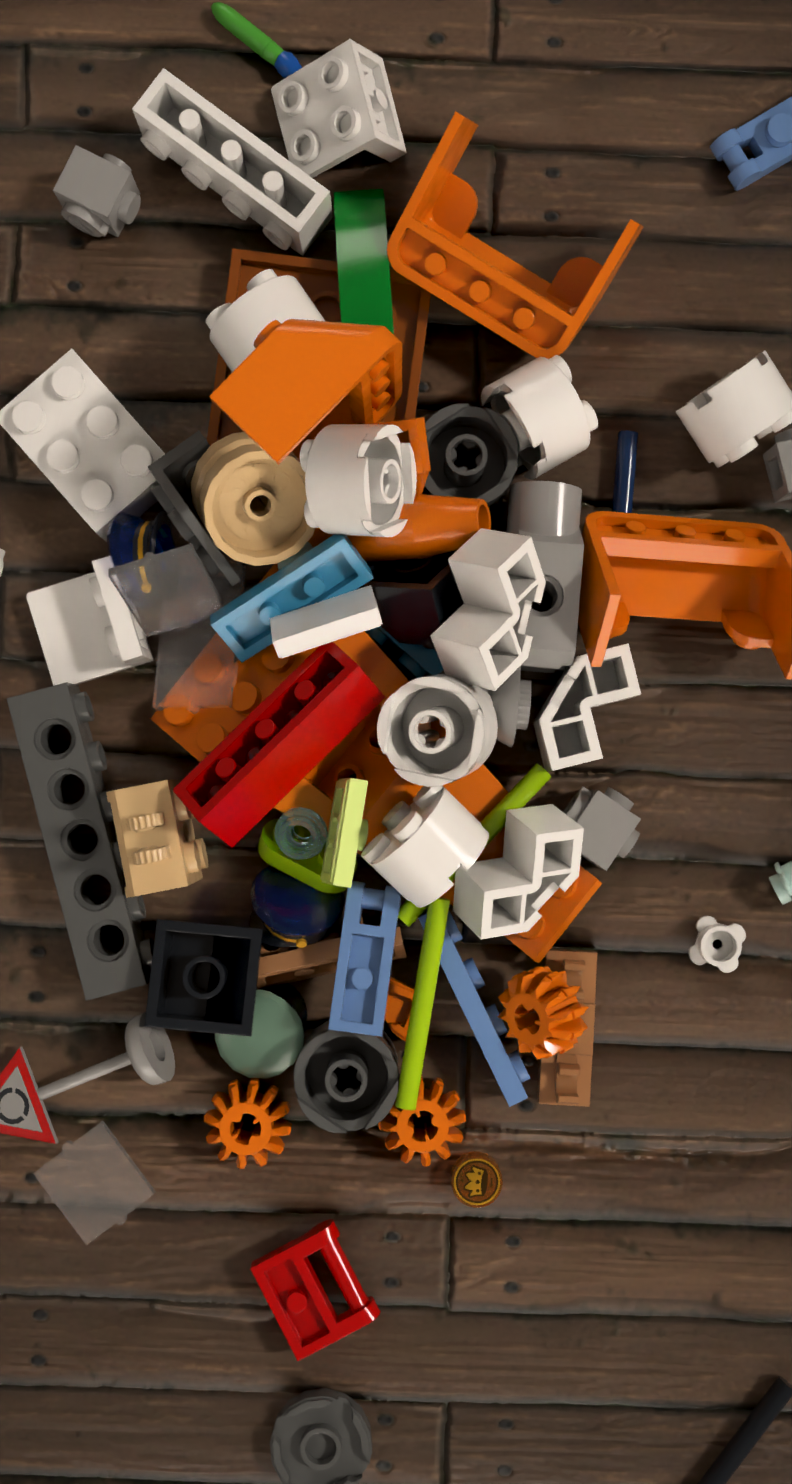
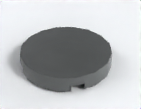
M328 1388L312 1389L291 1398L278 1413L270 1439L271 1461L280 1480L284 1484H357L361 1480L362 1473L366 1470L367 1465H369L372 1455L373 1444L370 1422L362 1407L347 1394Z

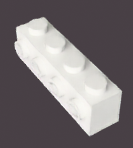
M163 68L132 108L142 133L141 142L153 155L161 160H166L167 157H170L181 165L182 173L191 183L201 190H206L208 186L223 197V204L234 215L242 220L251 217L264 227L263 233L282 250H287L290 246L300 255L304 256L332 219L331 195L328 189Z

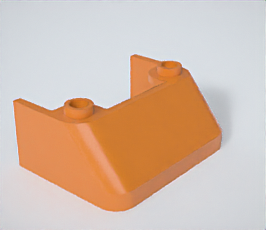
M455 111L390 236L387 245L389 262L400 275L536 358L545 357L547 359L560 355L570 346L603 297L644 226L630 219L604 265L591 258L576 257L562 265L552 283L539 277L467 232L476 216L478 199L473 187L465 180L453 174L478 124Z
M289 319L281 324L278 320H274L255 339L254 347L256 349L209 397L278 465L291 452L300 461V450L304 441L315 439L319 431L330 424L379 423L389 413L402 394V342L382 325Z
M596 511L587 515L582 531L584 553L578 625L591 667H602L609 639L620 636L627 631L630 616L722 622L726 633L736 645L749 650L771 648L785 679L792 680V552L784 537L778 531L762 524L612 511Z

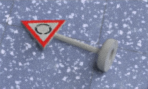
M146 1012L133 1017L126 1026L125 1046L127 1052L40 1088L37 1086L23 1046L19 1047L0 1074V1133L53 1144L59 1143L43 1100L132 1064L139 1077L150 1085H160L171 1081L175 1074V1059L171 1042L165 1029L145 1027Z

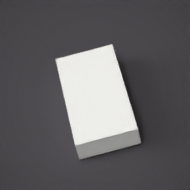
M371 585L269 618L272 642L278 658H285L379 627L383 624Z

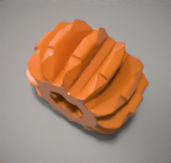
M537 966L514 975L507 982L508 988L498 996L505 1009L497 1017L508 1024L509 1031L505 1038L518 1039L519 1053L532 1052L538 1060L549 1058L557 1053L563 1054L572 1049L574 1044L578 1043L577 1037L581 1036L588 1028L580 1016L584 1015L589 1007L579 1003L576 995L581 986L567 985L566 971L552 972L548 966Z
M421 1075L416 1110L397 1108L395 1100L389 1115H386L378 1123L380 1130L391 1132L385 1139V1146L388 1150L396 1149L403 1145L401 1161L405 1163L412 1159L415 1152H419L422 1165L427 1167L431 1164L430 1152L433 1150L445 1160L450 1157V1150L445 1141L461 1143L463 1140V1133L455 1127L466 1122L465 1111L454 1108L460 1100L459 1094L453 1090L441 1096L444 1086L441 1078H435L430 1089H424V1079ZM420 1111L430 1112L432 1125L429 1127L425 1122L424 1129L415 1128L412 1114L416 1113L417 1117L420 1118Z
M251 1078L246 1092L237 1079L232 1080L228 1085L229 1095L217 1091L212 1098V1102L217 1109L208 1110L204 1115V1122L215 1127L208 1132L206 1136L207 1143H224L218 1153L220 1161L226 1160L231 1152L238 1154L236 1164L239 1169L246 1167L249 1155H252L255 1162L262 1167L268 1161L267 1150L274 1154H281L285 1144L279 1136L290 1135L292 1130V1123L281 1119L290 1111L289 1102L272 1103L279 1090L275 1085L270 1086L265 1094L259 1093V1078ZM248 1113L255 1116L253 1124L256 1125L253 1131L242 1129L244 1122L240 1121L243 1114Z

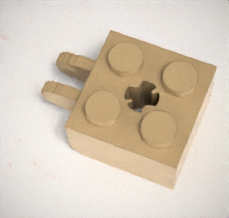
M163 780L106 792L108 803L111 804L126 887L124 889L126 898L186 887L203 879L201 869L208 868V856L203 838L195 839L192 819H195V817L172 790L182 780Z

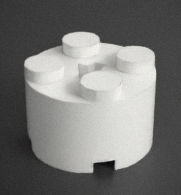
M267 269L258 273L247 284L248 292L232 304L226 303L217 307L206 318V324L211 330L210 341L232 372L256 349L254 347L255 339L270 322L278 320L282 324L289 319L325 321L298 280L290 275L278 277L273 269Z
M766 350L745 362L746 364L740 369L730 372L675 411L708 463L714 462L717 468L729 461L732 463L756 448L758 443L754 436L761 439L772 431L776 433L792 423V391Z
M555 355L550 359L538 357L485 386L481 393L482 406L491 402L492 410L500 414L511 426L518 443L517 467L524 465L529 470L524 475L529 480L539 477L586 450L590 444V432L598 428V419L594 409L587 401L580 400L571 384V371L565 360L559 355Z
M330 424L325 426L315 439L304 441L300 450V464L303 471L306 472L305 489L307 500L304 506V517L308 526L320 528L327 534L394 537L403 530L408 519H399L404 504L414 503L417 472L411 444L400 442L397 434L403 431L398 426L388 424Z
M445 674L416 678L401 686L384 702L377 722L378 744L382 753L386 754L391 764L395 767L394 770L408 782L426 787H437L452 783L479 769L490 756L496 743L498 731L497 716L491 696L478 686L464 683L455 677ZM440 719V726L446 729L445 737L439 738V732L431 729L432 721Z
M423 786L414 797L413 803L410 806L404 801H400L387 813L382 820V824L387 830L377 835L364 848L361 857L406 900L411 901L416 907L422 908L437 900L454 885L449 877L460 865L468 871L485 848L489 839V833L444 786Z

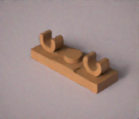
M361 915L360 924H364L362 915ZM397 927L393 960L407 957L400 927ZM287 928L280 929L281 933L291 936ZM330 933L328 937L320 942L306 945L303 948L298 947L295 950L294 947H279L275 951H268L265 949V944L262 943L257 988L263 989L336 973L341 937L338 933Z
M551 948L544 957V966H548L552 972L566 971L568 986H581L576 995L577 1000L589 1008L585 1011L584 1015L580 1016L588 1028L581 1036L577 1037L578 1043L574 1044L572 1049L563 1054L557 1053L549 1058L539 1059L537 1101L539 1104L590 1107L598 954L596 951Z

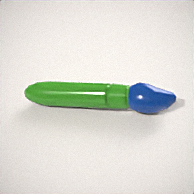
M214 2L212 4L211 10L215 19L261 58L275 66L277 72L283 78L303 68L291 52L284 51L275 41L235 9L221 2Z

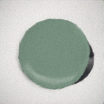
M288 983L263 989L257 988L252 1036L215 1033V1041L220 1056L232 1070L248 1078L267 1079L281 1074L294 1064L303 1047L308 1016L307 1007L301 994Z

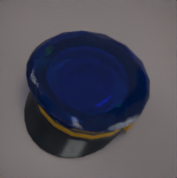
M161 510L154 521H145L139 516L124 512L118 514L109 525L106 537L112 565L125 592L141 605L153 603L157 598L172 596L177 588L179 579V560L172 535L171 520L167 512Z
M269 866L259 872L252 881L250 896L253 910L250 915L249 925L250 928L263 929L262 943L280 948H303L306 945L320 942L330 935L336 926V921L342 914L345 897L343 892L324 893L316 890L290 875Z

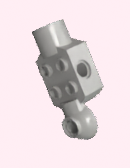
M522 481L510 485L506 532L532 537L546 581L542 597L547 603V611L539 612L532 608L530 610L525 635L533 636L528 658L496 691L481 688L491 696L498 723L496 739L509 747H512L514 744L516 729L527 730L529 723L531 681L521 680V671L554 673L555 670L564 671L567 666H572L576 652L584 542L580 531L582 489L571 484L553 481Z

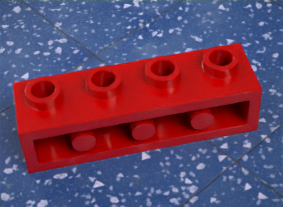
M334 642L321 645L172 790L198 822L233 848L385 696L360 666Z

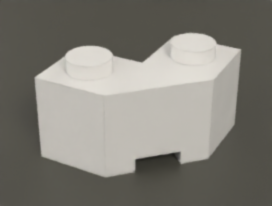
M481 528L448 558L464 604L430 637L445 675L455 677L470 685L496 691L529 656L533 636L525 635L532 602L541 603L546 581L531 536Z
M629 643L606 649L602 667H591L588 655L584 654L575 657L572 666H567L566 670L563 671L533 721L546 771H554L603 759L591 708L641 695Z
M553 804L506 810L503 857L475 861L468 871L460 865L455 872L453 912L480 940L528 932L542 917L537 911L557 889L561 888L565 892L579 877L584 828Z

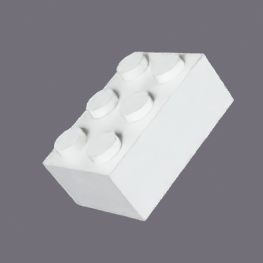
M72 348L0 410V425L95 533L107 543L113 541L158 501L151 490L159 485L148 466L165 455V453Z

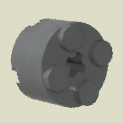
M453 404L439 410L425 423L431 471L428 473L422 494L484 499L488 504L489 510L492 511L506 497L517 470L518 443L511 426L500 414L488 408L483 409L469 406V404ZM461 455L464 460L474 458L473 469L468 470L464 466L457 468L455 466L457 456Z
M326 1021L315 1028L306 1038L295 1064L294 1088L300 1108L310 1121L329 1132L347 1133L373 1127L386 1117L393 1107L398 1094L399 1061L394 1044L384 1031L383 1036L380 1037L328 1030L329 1021ZM351 1065L357 1069V1079L348 1077L345 1082L338 1079V1067L346 1069Z

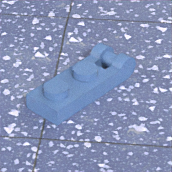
M792 96L739 128L726 131L710 145V150L717 161L723 160L731 173L728 175V179L735 191L745 188L792 160ZM749 146L755 159L751 158L748 160L742 149Z
M352 881L351 888L347 889L328 1030L382 1037L401 894L393 886L386 885L385 890L365 888V882ZM362 910L382 911L380 926L360 924Z

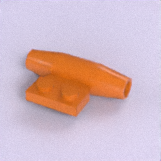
M424 417L371 423L396 425L403 431L398 433L397 436L401 443L411 444L416 462L417 484L414 503L404 504L399 519H408L399 534L394 537L346 535L366 563L429 558L458 550L481 528L491 530L490 510L484 499L422 494L428 473L431 471ZM316 528L308 542L315 547L334 534H327L320 528Z

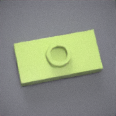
M340 778L336 781L320 877L323 883L348 888L352 886L357 851H363L368 837V820L362 819L368 787L367 780Z

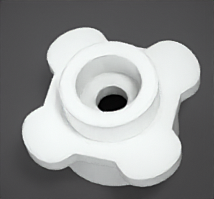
M712 916L701 917L696 922L698 935L695 945L691 946L688 951L690 960L696 965L712 964L724 973L734 971L738 967L742 942L746 938L744 928L737 923H732L728 926L717 923ZM719 939L722 945L719 949L713 947L714 940Z

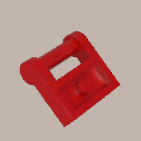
M333 1219L317 1224L304 1235L252 1261L250 1267L297 1361L373 1322L381 1313L374 1298L366 1296L337 1239L340 1236V1232ZM318 1250L321 1251L350 1307L339 1315L335 1312L307 1257Z

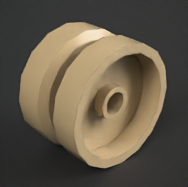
M245 432L232 433L213 443L197 461L191 480L193 507L216 547L234 561L253 566L280 563L298 553L313 536L316 529L308 526L305 521L304 506L307 500L305 489L306 472L303 471L299 459L293 452L278 465Z

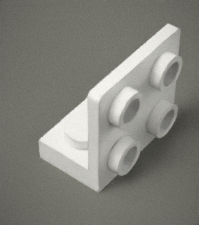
M352 39L340 44L276 83L271 88L288 160L312 178L363 150L371 152L389 162L407 154L383 58Z
M112 555L92 561L95 571L93 573L31 591L26 596L53 686L66 682L77 685L154 661L125 566Z

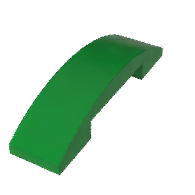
M369 189L334 192L341 322L382 325L394 334L390 267L387 255L388 239L384 190Z

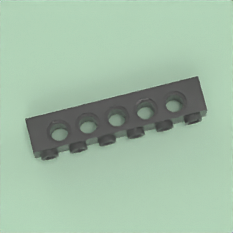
M68 682L6 698L85 1000L146 985L150 982L154 941L152 938L145 939L141 919L146 918V909L142 895L126 898L124 889L126 883L111 804L107 800L106 792L108 791H106L101 772L107 770V760L100 741L93 742L88 723L94 721L91 700L86 691L80 692L78 685ZM65 726L71 733L72 741L66 752L58 754L51 745V736L58 727ZM72 775L81 778L85 786L82 799L75 804L70 802L64 794V784ZM84 824L94 828L98 835L97 846L91 853L83 851L76 839L78 830ZM95 874L104 876L110 882L111 894L106 902L96 900L90 893L89 884ZM108 924L117 926L124 934V946L119 951L109 949L103 942L102 932Z

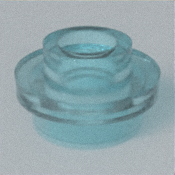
M303 807L292 808L283 813L277 821L274 831L275 840L280 850L286 856L299 860L316 856L323 849L328 837L327 826L322 817L315 811ZM300 825L307 828L311 836L306 838L298 836L294 831V826Z

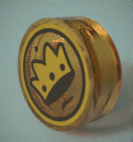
M473 1151L462 1155L456 1160L451 1170L452 1190L457 1199L469 1207L481 1208L490 1205L497 1199L502 1190L503 1179L500 1167L494 1158L484 1152Z

